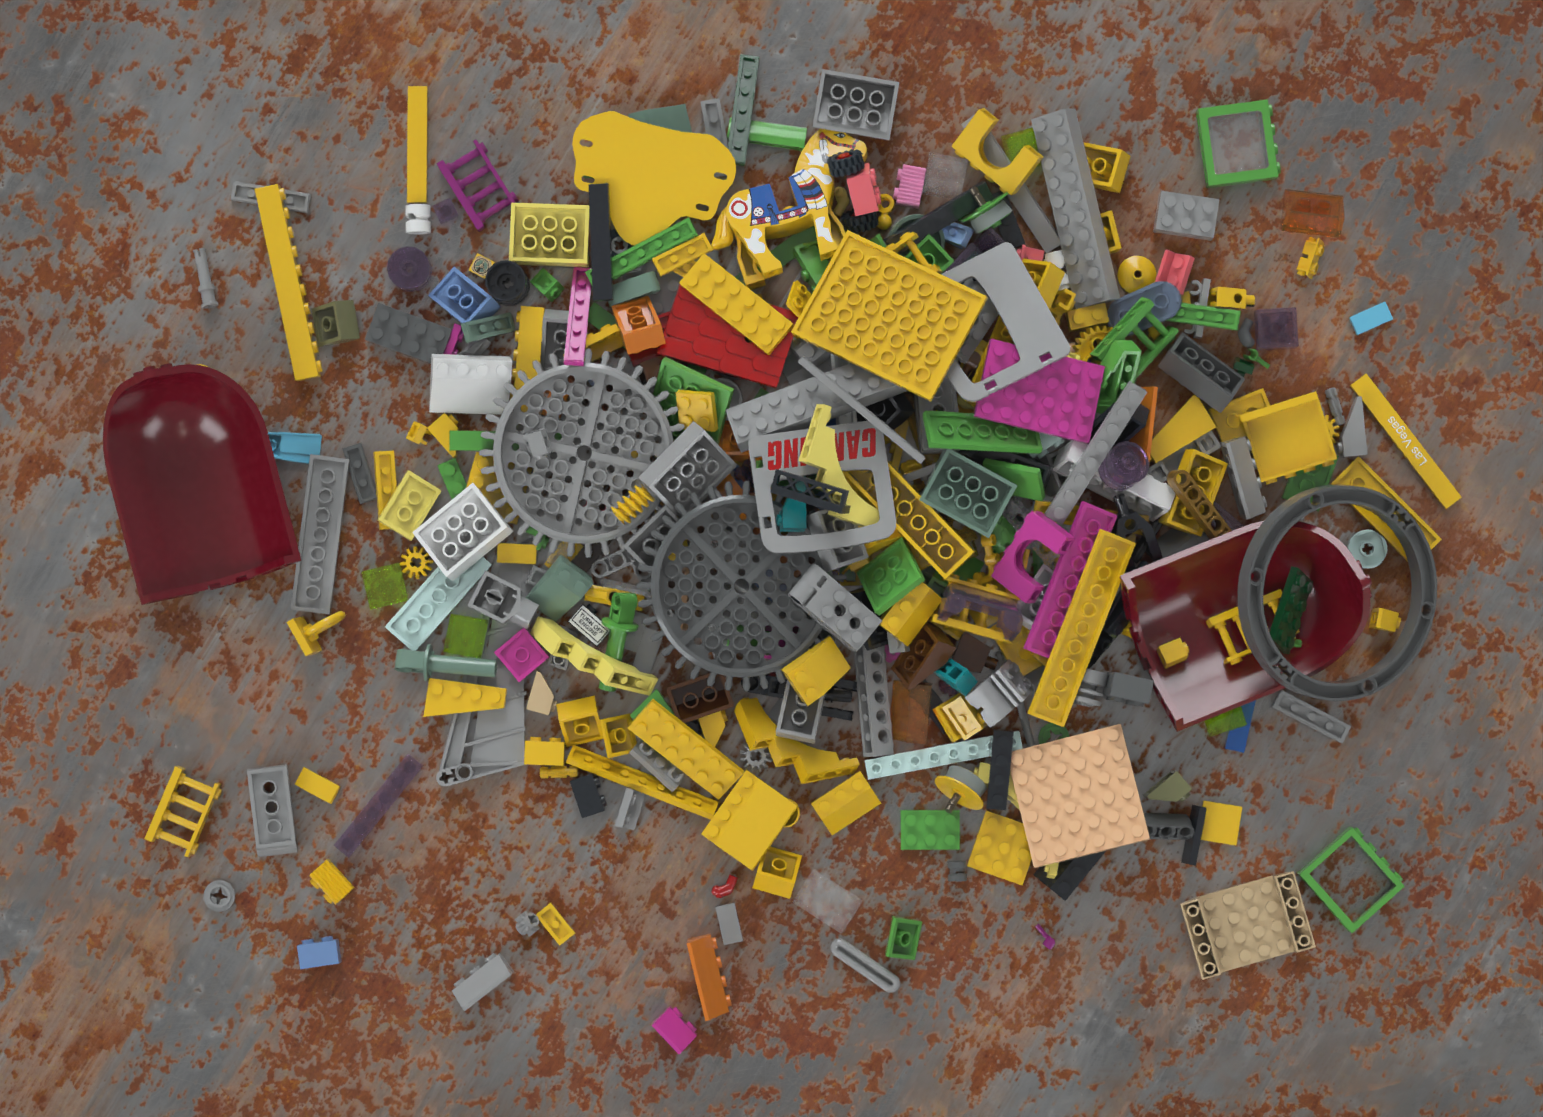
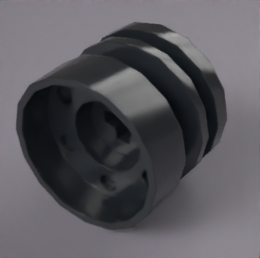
M509 260L499 261L493 264L487 271L485 286L489 294L499 304L515 306L522 303L528 296L530 281L527 274L517 263ZM509 281H511L513 286H509V289H507L505 284H508Z

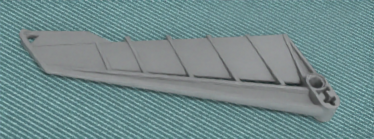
M528 535L515 544H525L533 541L535 536ZM538 550L536 564L497 563L496 554L490 573L521 588L522 596L526 598L534 588V586L525 583L532 565L537 566ZM482 613L479 614L469 658H483L486 637L490 635L486 659L497 660L496 677H483L482 685L506 688L505 708L478 711L474 741L468 743L466 741L472 712L453 714L439 772L436 775V780L441 786H451L525 765L524 731L526 727H524V695H527V691L524 692V679L519 683L494 653L523 628L511 621L504 625L492 619L491 630L488 631L490 617ZM464 675L462 682L478 684L479 676ZM473 745L470 764H462L465 747ZM462 767H467L470 770V775L467 778H463L460 775ZM453 769H455L456 777L449 778L448 783L442 781L441 777L444 776V772L447 775L454 774Z

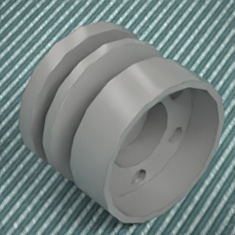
M1086 669L1073 703L1087 707H1101L1102 702L1094 700V696H1104L1103 693L1096 691V688L1106 687L1109 674Z

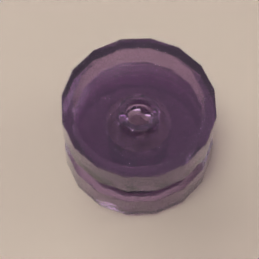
M406 246L399 248L392 253L387 265L389 278L403 291H420L428 285L432 278L433 269L430 260L424 252L416 247ZM409 267H413L411 273L407 271Z
M1129 441L1120 442L1111 448L1098 468V472L1106 486L1113 490L1124 491L1146 477L1149 470V460L1142 447L1136 443Z

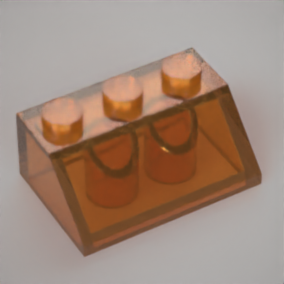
M1285 189L1281 216L1282 231L1340 238L1344 223L1342 195Z
M893 680L890 714L892 739L906 743L927 744L933 683L920 682L909 690L901 680Z

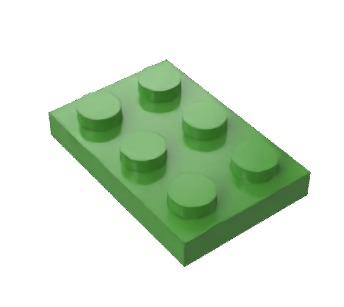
M901 810V850H960V810H953L952 813H948L945 810Z

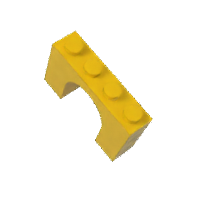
M985 108L979 109L953 143L954 152L959 157H965L969 160L970 166L975 170H981L988 181L997 183L1003 193L1008 192L1007 195L1016 194L1044 156L1030 145L1023 146L1007 167L993 165L985 156L984 142L999 120Z

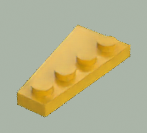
M429 678L423 717L504 709L507 689Z

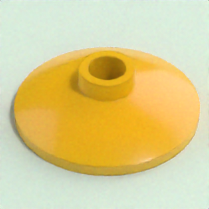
M1131 256L1125 259L1119 266L1117 273L1118 282L1126 292L1132 293L1156 281V269L1149 259L1142 256ZM1135 271L1141 272L1140 278L1134 276Z

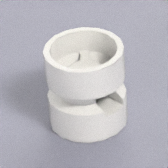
M427 204L406 205L405 216L408 218L406 234H430L431 222L428 218L431 217V206Z

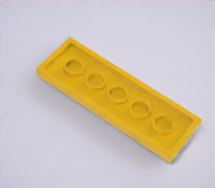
M705 253L679 282L683 288L767 355L772 353L794 326L791 321Z
M1359 456L1330 483V485L1365 487L1388 496L1400 504L1414 518L1423 531L1431 550L1442 540ZM1350 504L1408 562L1405 551L1393 530L1371 511Z
M654 699L628 725L630 731L718 800L744 773L742 768Z

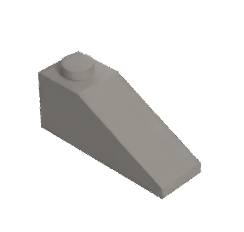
M1362 396L1354 398L1339 437V442H1337V453L1341 454V458L1368 455Z

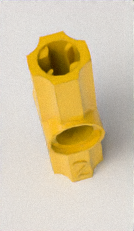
M592 585L585 594L584 601L611 605L609 596L612 592H634ZM635 593L638 602L645 600V594ZM637 603L635 610L642 611L643 607H638Z

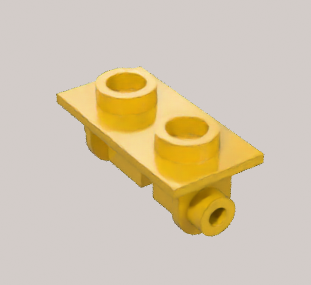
M1309 237L1306 240L1302 254L1308 255V258L1300 257L1296 268L1298 275L1304 276L1306 273V276L1311 280L1313 275H1316L1319 267V257L1323 255L1325 250L1324 242L1320 238Z

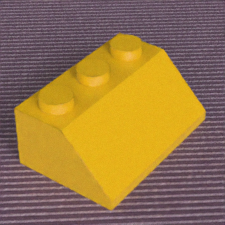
M922 582L887 609L880 617L882 622L879 625L908 647L943 599Z
M860 770L811 802V805L831 835H834L881 804Z

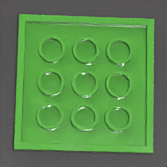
M665 357L660 365L653 395L657 397L661 392L668 390L670 394L660 402L663 410L666 411L671 407L677 406L675 392L678 390L714 392L718 430L706 432L719 445L727 417L725 410L729 409L734 389ZM678 411L676 414L667 417L670 426L679 423ZM685 429L673 432L672 434L674 440H676Z

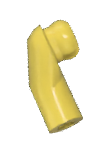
M839 186L835 188V197L838 204L833 213L841 217L850 200L847 191Z

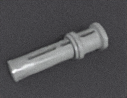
M199 248L200 252L198 249L193 250L200 282L198 292L201 293L203 303L201 308L208 309L219 304L214 294L216 288L211 283L206 249Z

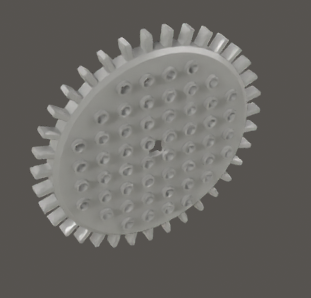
M591 349L585 350L584 366H560L555 353L549 354V360L552 364V368L544 371L540 362L537 360L533 361V368L536 370L537 376L530 380L524 371L519 370L517 374L524 382V385L517 390L512 384L505 383L506 391L510 392L513 397L508 403L497 397L493 400L497 406L504 409L501 417H497L494 414H486L485 417L489 422L498 424L495 433L489 431L481 432V437L494 440L493 450L483 449L479 451V455L484 457L493 456L494 466L484 467L481 469V473L489 474L495 472L498 481L489 484L486 487V491H494L497 488H501L504 497L497 500L493 504L494 507H502L505 503H509L513 509L505 517L504 521L506 523L511 522L518 515L525 522L519 528L517 534L521 536L531 526L538 531L537 535L533 538V544L537 546L541 542L543 535H547L552 538V543L550 544V552L552 553L558 548L559 540L568 542L567 555L569 557H572L575 552V543L585 544L584 553L586 558L592 555V543L599 542L602 545L604 555H609L610 547L608 540L614 538L618 540L620 548L624 550L623 545L626 541L623 535L629 531L634 535L638 531V525L643 521L646 523L651 519L649 516L654 510L659 511L663 507L659 504L661 500L638 477L653 463L650 460L652 455L658 458L674 442L672 433L683 430L685 426L681 423L670 426L667 417L676 414L678 407L675 406L666 411L663 410L660 402L668 397L670 394L668 390L661 392L657 397L649 391L658 380L656 377L650 378L643 385L637 380L643 371L641 365L635 368L632 375L623 372L627 364V358L624 356L619 360L617 368L608 366L609 351H604L601 364L592 363ZM570 375L574 376L575 381L573 383H570L568 381V377ZM588 380H593V387L587 386ZM608 384H611L613 386V390L611 392H608L606 390V386ZM626 389L632 390L631 396L625 394ZM546 390L551 391V396L549 398L545 397L544 392ZM568 394L570 396L569 402L564 401V395ZM584 399L589 400V406L586 407L583 405L582 402ZM604 403L608 404L609 409L607 411L602 410V405ZM522 405H526L528 407L527 412L521 411ZM622 408H626L628 410L627 415L621 414ZM542 409H545L547 411V415L545 417H542L540 415V411ZM642 412H645L647 414V418L645 420H642L640 418V414ZM560 414L566 415L565 421L559 419ZM580 418H583L585 420V424L583 426L579 425L578 420ZM598 423L604 424L603 430L597 428ZM518 424L523 425L524 429L522 431L517 430ZM545 427L552 450L547 453V457L536 460V457H533L532 453H529L526 442L528 440H523L522 436L526 432ZM622 427L624 430L623 434H618L616 429ZM640 431L643 437L637 439L635 436L636 432ZM556 433H560L562 435L561 440L555 439ZM656 436H660L662 438L661 443L655 442ZM576 437L581 439V443L579 445H576L574 443V439ZM594 442L600 443L599 449L593 447ZM514 443L519 445L517 451L512 448ZM586 445L591 448L592 456L589 460H581L578 457L577 450L580 446ZM614 446H617L619 448V452L617 454L612 452V448ZM632 451L638 452L637 458L631 456ZM552 452L557 453L556 459L551 458L550 454ZM574 456L577 459L575 464L570 463V457ZM590 461H594L596 463V466L594 468L589 467ZM510 462H513L515 464V468L513 470L508 468V464ZM608 466H614L615 471L613 473H610L608 471ZM528 467L534 468L533 474L527 472ZM628 470H632L634 472L633 477L627 476ZM548 471L553 473L552 478H547L546 473ZM566 476L572 477L571 483L565 481ZM586 480L591 481L590 487L584 485ZM608 484L610 486L609 492L604 491V485ZM642 484L652 494L655 501L647 500L649 506L641 505L643 512L636 511L637 517L630 516L632 522L627 523L624 521V525L615 516L610 507L613 506L618 509L616 502L624 503L622 498L624 496L622 494L624 489L635 493L634 486L636 485L641 488ZM524 486L530 488L528 493L523 492ZM543 490H547L549 492L548 497L545 498L542 496ZM562 495H567L568 500L566 502L561 500ZM581 499H585L587 501L586 506L580 505ZM602 503L606 505V510L604 511L599 509V505ZM539 509H542L545 512L544 516L541 517L538 515L537 512ZM557 514H562L564 519L558 521L556 518ZM577 518L582 519V525L576 524ZM595 523H600L602 528L600 530L595 529Z

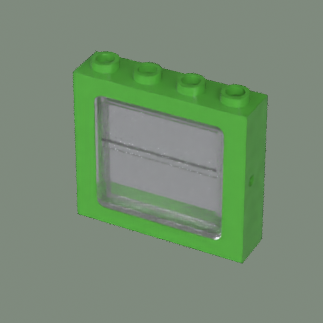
M1268 99L1197 109L1196 118L1206 188L1274 180L1281 173L1280 163L1276 162L1278 146L1273 141L1275 125L1271 124L1270 116H1273L1272 105L1268 104Z

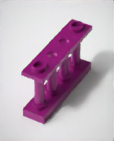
M475 139L473 142L477 148L451 164H445L443 160L436 164L476 229L480 232L485 229L483 223L486 222V219L511 203L519 202L514 192L509 193L486 156L488 150L483 142L478 143ZM480 154L487 163L485 166L462 180H455L452 175L455 173L454 170ZM490 171L493 173L497 180L496 182L471 197L470 195L465 196L463 193L465 186ZM499 188L503 189L507 198L484 212L476 214L473 209L476 202Z

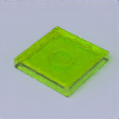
M400 563L361 572L370 610L409 600Z
M450 614L443 652L481 658L488 620Z

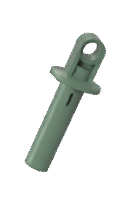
M432 644L427 645L425 652L408 649L397 650L394 669L404 673H423L424 681L427 682L432 672L496 677L497 660L434 655L435 652Z

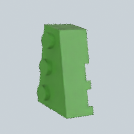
M1114 340L1100 365L1105 366L1097 404H1113L1117 401L1129 380L1134 383L1142 351L1132 340Z

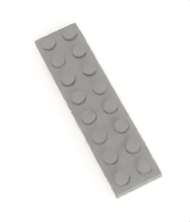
M310 454L298 546L302 561L296 563L290 610L322 614L331 613L350 459Z

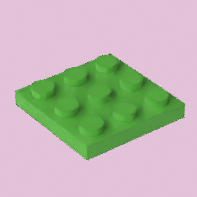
M902 537L856 572L874 612L879 616L925 581L906 540Z

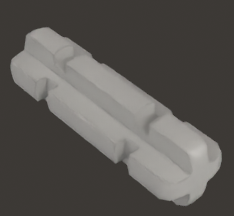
M1336 388L1325 390L1326 397L1329 398L1328 404L1332 416L1334 415L1333 419L1336 420L1334 424L1338 426L1345 424L1346 421L1344 415L1342 416L1339 398L1336 397L1338 395Z

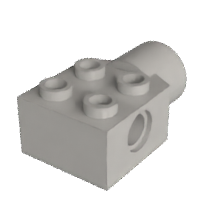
M485 571L467 606L504 625L511 621L528 629L540 605L523 597L521 588Z

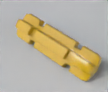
M551 766L549 769L548 767H541L540 777H578V768L575 766H570V768H567V766Z

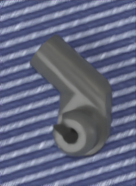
M1248 318L1244 319L1238 331V337L1244 347L1251 348L1254 346L1255 340L1249 331L1254 322Z

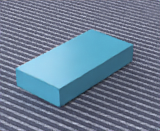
M1383 302L1349 317V320L1356 335H1359L1393 320V317L1386 302Z

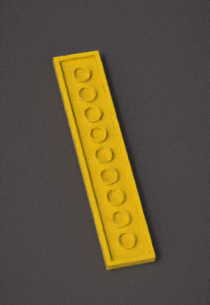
M1099 529L1027 714L1064 727L1121 583L1120 575L1125 573L1136 545L1135 542Z

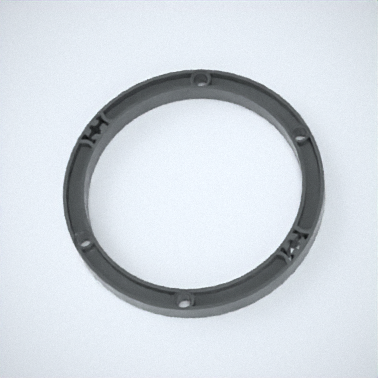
M1351 485L1314 487L1292 496L1278 506L1264 520L1254 534L1245 553L1238 582V611L1242 631L1253 656L1260 666L1274 680L1287 689L1304 696L1327 701H1349L1366 697L1385 688L1403 674L1415 660L1428 637L1437 602V575L1434 558L1429 543L1417 522L1400 504L1388 496L1372 489ZM1349 503L1365 508L1380 517L1399 539L1405 551L1411 573L1410 608L1398 640L1376 665L1349 679L1319 681L1306 676L1294 668L1276 647L1268 630L1264 615V581L1269 562L1277 545L1294 524L1317 509L1329 505Z

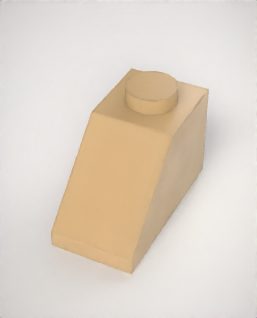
M536 671L526 709L550 715L551 712H555L557 701L554 700L555 695L542 672Z

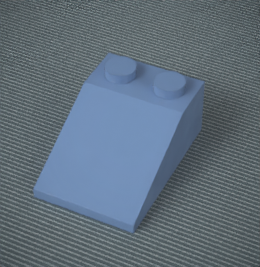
M455 267L450 270L428 295L460 324L491 317L501 307L492 296Z

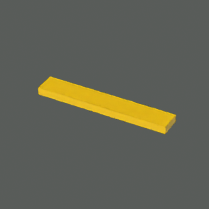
M408 86L407 203H427V86Z

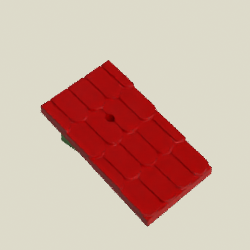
M679 284L663 331L666 344L660 345L656 354L776 388L794 335L791 333V329L772 353L767 355ZM770 305L795 326L798 317L791 310Z

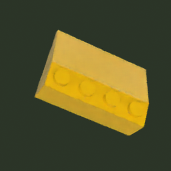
M746 770L701 834L753 871L798 806L756 775Z

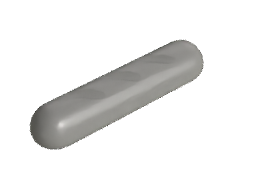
M836 939L832 942L831 952L835 957L884 991L893 993L899 989L900 980L894 973L846 940Z

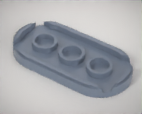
M1154 282L1113 301L1107 312L1109 323L1107 324L1109 327L1114 328L1141 297L1150 299L1155 304L1151 308V313L1162 323L1174 317L1180 310L1182 303L1181 294L1176 286L1169 282ZM1145 317L1138 323V327L1142 331L1153 326ZM1130 332L1127 336L1134 335V333Z

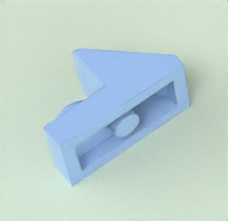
M956 222L942 229L945 242L959 249L966 248L974 232L970 227Z

